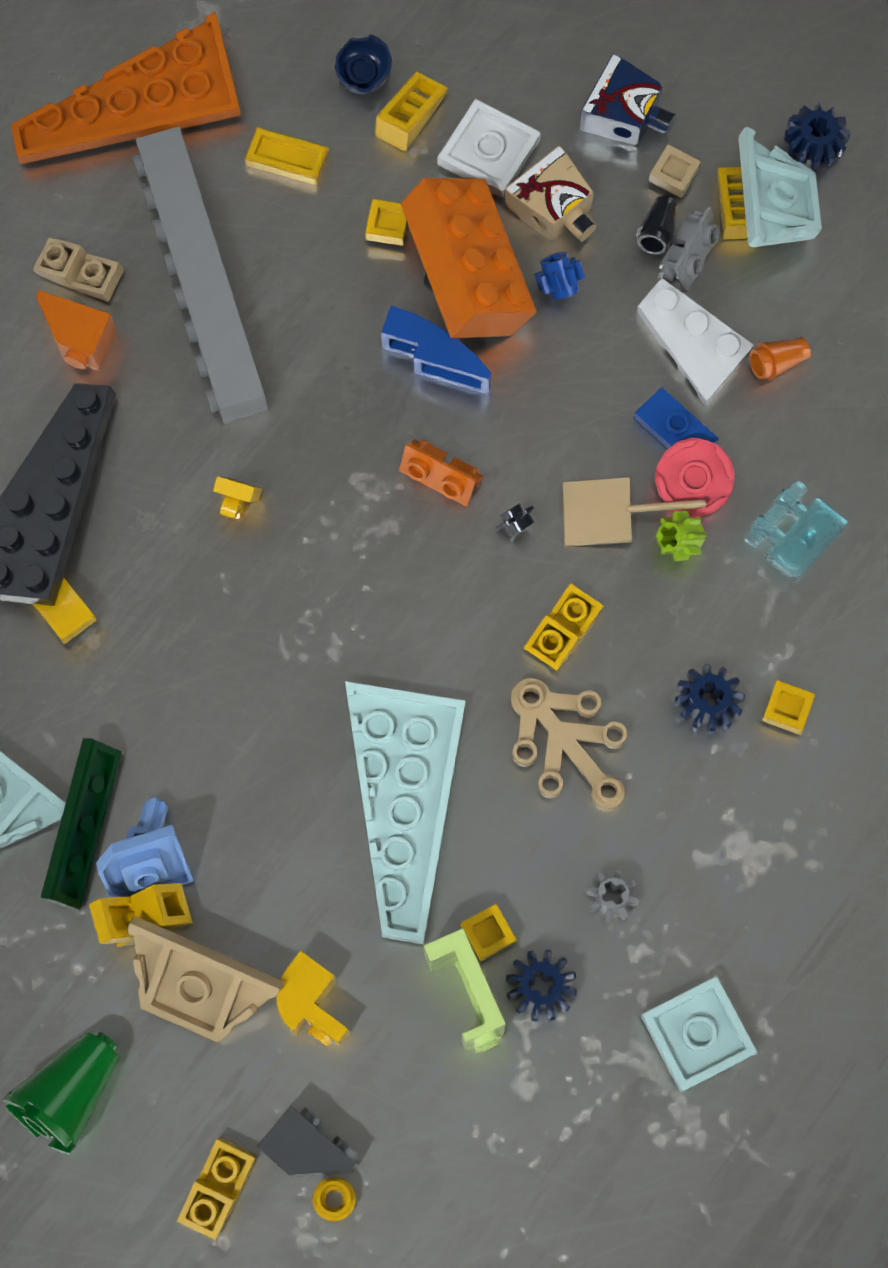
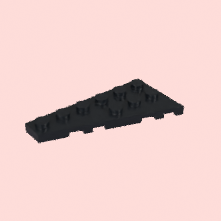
M75 383L0 496V600L55 606L116 393L111 386Z

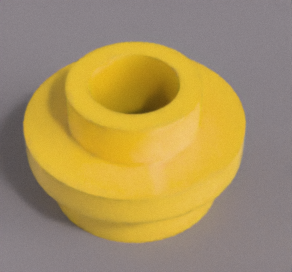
M329 1177L322 1180L316 1186L312 1198L313 1206L317 1214L323 1219L333 1222L341 1221L352 1213L356 1204V1194L352 1185L345 1179ZM338 1191L342 1194L343 1201L339 1207L332 1208L328 1206L326 1198L330 1192Z

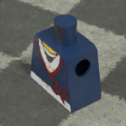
M613 53L581 110L579 129L602 137L637 145L647 128L667 135L674 123L676 114L659 107L663 86L660 82Z

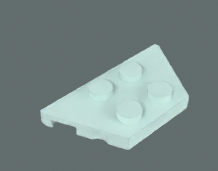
M745 127L738 139L748 246L760 247L814 239L822 229L816 173L801 162L793 160L788 153L776 145L772 151L768 150L753 140L756 131Z
M0 751L1 849L61 821L65 802Z

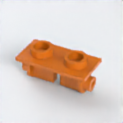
M414 439L411 444L407 443L399 471L413 480L436 490L447 498L468 507L473 490L480 486L484 475L478 473L479 468L473 467L456 457L453 458L450 464L445 463L444 461L448 453L427 443L424 439L421 442Z

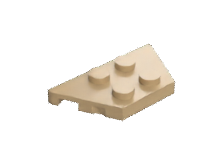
M137 916L129 923L128 933L129 936L133 935L136 950L133 964L135 975L140 983L138 989L140 1008L217 1043L232 1032L236 1025L243 1023L252 1016L257 1008L270 998L273 999L277 996L285 981Z

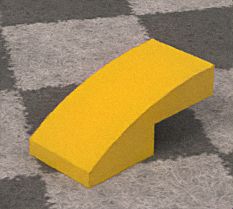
M64 577L62 578L55 606L32 604L64 645L97 621L93 613Z

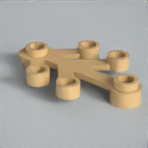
M527 678L518 682L511 692L512 708L521 716L518 742L513 747L512 757L514 762L521 767H528L535 762L537 748L533 743L536 721L538 720L548 732L544 773L538 781L540 794L545 798H555L561 793L563 780L560 776L563 750L593 787L591 792L593 804L602 811H613L620 807L625 796L624 785L616 777L606 776L577 741L602 743L608 748L617 749L622 747L626 741L627 730L625 726L619 722H610L606 726L561 722L552 710L578 711L581 716L586 718L597 715L601 707L599 695L590 690L584 691L580 695L550 692L544 682L535 678ZM527 692H535L539 699L537 702L530 704L524 700L523 696ZM586 698L593 699L596 707L592 710H586L581 706V701ZM611 729H616L622 734V738L616 742L611 741L607 737V732ZM522 747H527L532 751L533 755L529 759L524 760L518 757L517 751ZM546 779L556 780L558 788L554 791H547L543 787V782ZM606 785L613 786L616 790V795L612 798H606L602 795L601 788Z

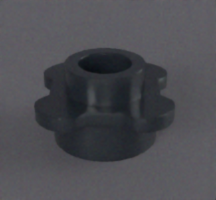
M521 503L507 510L500 515L504 522L496 527L497 530L504 529L509 538L536 522L530 512L535 507L531 505L524 509Z

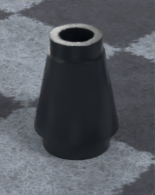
M669 196L657 197L637 229V243L643 251L659 255L666 252L667 248L672 246L676 209L678 206L673 198Z

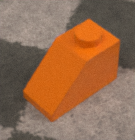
M38 290L36 295L37 301L65 362L78 369H86L87 366L99 370L116 333V327L111 314Z

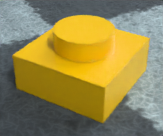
M372 199L365 231L366 240L403 246L408 223L401 203Z
M776 680L762 721L801 735L815 694Z
M497 904L459 924L460 928L464 929L479 962L488 959L517 942Z

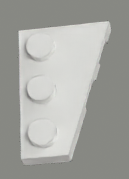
M663 278L659 280L638 305V314L660 345L668 350L678 364V370L685 379L688 378L698 392L697 396L705 407L750 355V351L753 350L754 345Z

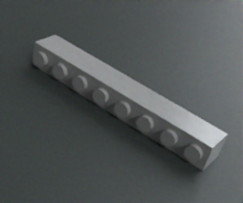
M180 126L136 138L139 153L132 156L139 178L147 176L149 186L144 187L143 192L149 210L157 208L160 219L154 220L153 224L159 243L167 241L170 252L163 254L169 276L177 275L180 286L173 288L180 310L188 308L191 319L184 321L190 344L198 342L201 354L195 355L201 378L209 376L212 388L205 390L211 412L219 411L223 424L268 411L265 394Z

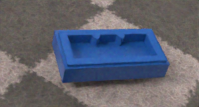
M662 387L634 413V419L667 449L679 441L690 438L708 440L714 444L718 443L719 438Z

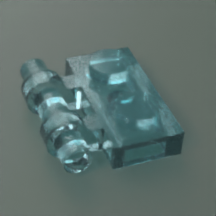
M795 481L788 490L782 489L774 498L776 503L765 515L760 514L752 523L753 529L745 536L747 543L754 548H757L764 539L773 545L766 554L765 559L795 584L848 524L847 520L818 497L808 508L801 504L799 500L807 492V488L800 481ZM788 514L796 521L784 534L778 529L777 524Z

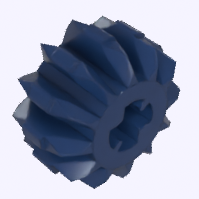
M820 102L815 105L813 111L803 105L798 115L793 114L789 118L788 129L785 130L784 143L789 144L787 148L789 156H799L797 162L805 164L806 161L811 162L814 171L819 168L820 162L830 168L834 164L835 158L841 159L846 151L845 144L848 143L850 138V130L845 129L846 117H835V106L826 112L822 110Z
M710 664L704 665L702 675L692 668L687 673L689 681L680 680L678 682L677 689L682 694L675 697L674 705L684 708L679 715L681 721H686L692 717L695 719L692 724L693 731L697 732L703 723L707 726L708 734H715L717 723L725 730H728L732 725L731 718L740 717L742 709L737 704L744 701L745 694L740 691H734L740 682L737 677L731 678L728 681L724 679L727 673L725 667H721L717 675L712 674ZM704 693H710L711 698L716 700L714 706L708 705L707 699L703 698Z
M533 950L528 951L527 960L530 966H526L522 961L516 959L513 962V967L520 975L508 974L506 976V983L519 987L507 992V1000L514 1001L522 998L523 1000L518 1004L515 1012L521 1015L528 1007L533 1008L531 1021L535 1023L538 1022L540 1010H545L546 1018L549 1022L556 1019L554 1005L560 1011L567 1013L570 1006L561 996L574 998L577 994V989L563 985L576 979L575 972L560 973L567 963V959L564 957L558 959L555 965L550 964L551 950H545L542 962L537 961ZM541 976L543 982L551 981L553 987H548V995L542 996L539 990H531L530 985L534 986L535 977Z

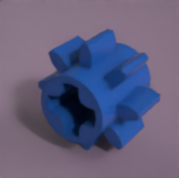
M558 252L540 261L542 271L534 273L539 291H543L544 294L550 293L554 300L567 298L579 291L578 280L585 278L580 260L576 261L575 257L569 259L567 252Z

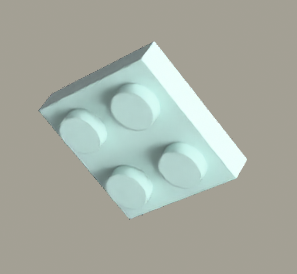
M717 976L641 1015L680 1093L758 1053Z

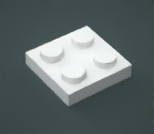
M475 99L437 157V163L439 166L462 178L486 179L490 192L503 199L505 197V188L515 181L540 142L541 132Z

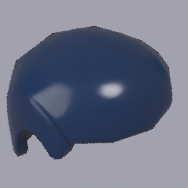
M369 34L364 38L349 39L337 53L334 69L340 85L358 95L379 91L390 79L393 63L392 56L387 44L375 35Z

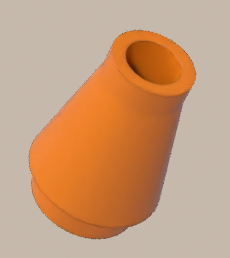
M803 337L793 340L759 343L756 349L750 351V365L757 378L773 380L800 362L808 360L811 356V350L807 340Z

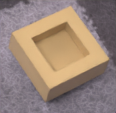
M667 145L649 175V182L682 198L699 171L701 161Z

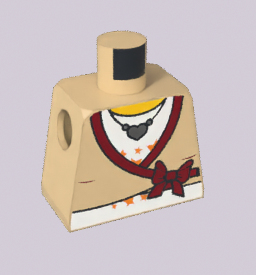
M560 145L505 188L504 207L549 240H555L568 229L579 241H584L594 232L597 226L586 215L592 208V189Z

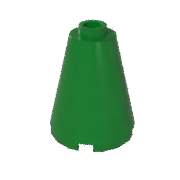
M88 1032L12 1089L3 1098V1102L8 1103L6 1109L34 1136L42 1135L48 1139L50 1137L53 1138L48 1145L49 1147L64 1155H70L75 1149L119 1061V1057L115 1053L118 1046L102 1032H97L96 1035Z

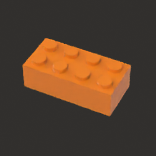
M423 178L401 202V207L450 338L512 336L537 311L486 179Z

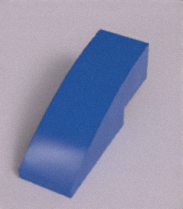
M390 306L381 331L383 349L414 357V373L489 394L491 372L469 348L457 338H450L449 333L438 325L412 312Z

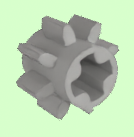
M618 869L614 877L607 879L604 874L599 872L597 875V881L600 884L599 888L588 887L586 892L589 896L596 897V902L590 906V913L600 910L605 914L604 923L607 924L611 916L617 914L623 921L627 920L628 913L625 906H637L639 901L636 897L629 896V891L636 884L635 880L625 883L620 879L621 872ZM609 888L612 893L617 891L621 893L618 905L612 900L608 902L603 900L606 889Z

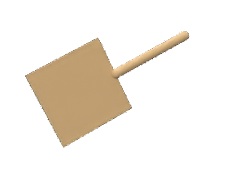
M630 477L563 482L565 547L632 542L631 513L704 508L707 503L705 500L631 505Z

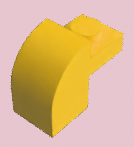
M182 883L151 885L128 897L100 898L89 904L99 943H116L118 948L135 945L133 935L129 936L128 933L129 923L135 916L171 932H175L193 923Z
M300 951L280 979L285 982L276 996L279 1014L294 1035L297 1036L307 1022L311 1025L307 1033L327 1047L332 1041L341 1047L350 1035L348 1028L318 1007L337 982L336 978L332 973Z

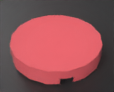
M690 438L675 443L664 452L656 466L655 485L658 496L663 502L705 500L707 504L704 508L672 510L688 511L689 517H701L712 514L726 503L733 489L735 473L731 459L720 446L708 440Z

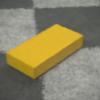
M257 127L246 154L245 163L249 167L317 186L329 156V148Z

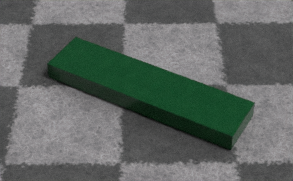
M83 738L40 897L52 903L76 910L81 909L122 751L93 738Z

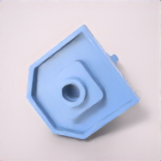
M151 797L149 801L144 802L137 827L129 826L126 839L111 844L96 862L98 873L108 895L111 897H128L156 884L182 883L183 886L194 882L173 825L163 827L168 810L167 803L160 801L157 797Z

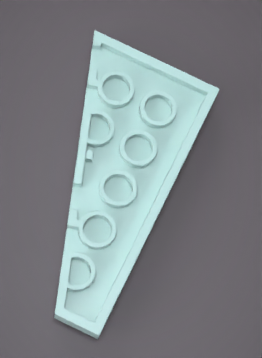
M345 681L382 937L424 945L465 711V701Z

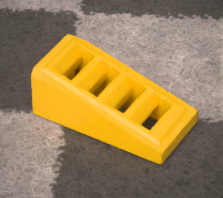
M416 71L376 116L375 135L394 147L406 151L418 137L448 93V87ZM415 90H418L430 97L427 99L415 93ZM399 113H401V114H403L404 116L410 118V120L407 119V118H405V117H403V116H401V115H399Z
M741 166L718 167L717 179L723 240L748 239L746 218L732 217V214H745V206H731L733 202H744V194L729 195V190H743V183L727 182V178H742Z

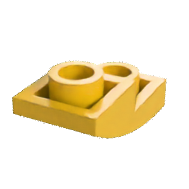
M570 583L548 616L545 615L524 646V649L558 671L600 615L604 605Z
M222 1137L217 1138L199 1178L192 1186L177 1222L216 1240L245 1185L258 1155Z

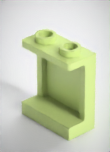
M462 928L424 945L425 960L431 973L452 964L456 965L482 1024L462 1034V1044L465 1051L475 1048L476 1053H481L500 1044L499 1039H501L500 1036L505 1032L506 1024L464 929Z

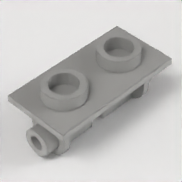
M707 207L704 214L698 210H693L691 214L685 216L674 238L676 243L684 244V247L675 245L669 247L659 265L661 270L659 275L661 278L669 282L673 281L674 278H678L684 291L687 292L694 279L700 276L704 261L711 247H714L719 240L721 229L711 207Z

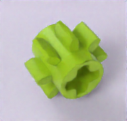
M674 511L673 517H662L660 519L662 525L659 527L657 534H655V538H657V542L662 549L660 552L662 555L673 554L674 561H687L689 555H699L702 553L700 547L703 545L707 534H705L704 528L700 524V517L689 518L688 511Z

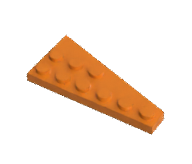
M216 12L205 17V22L191 30L185 28L177 32L175 39L158 48L154 46L103 73V78L88 87L85 84L72 90L73 95L57 104L48 103L10 124L17 158L21 165L134 140L180 126V129L241 116Z

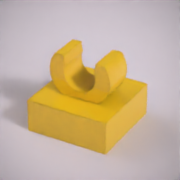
M217 476L213 492L226 495L220 514L240 519L245 501L258 503L262 488L228 477Z

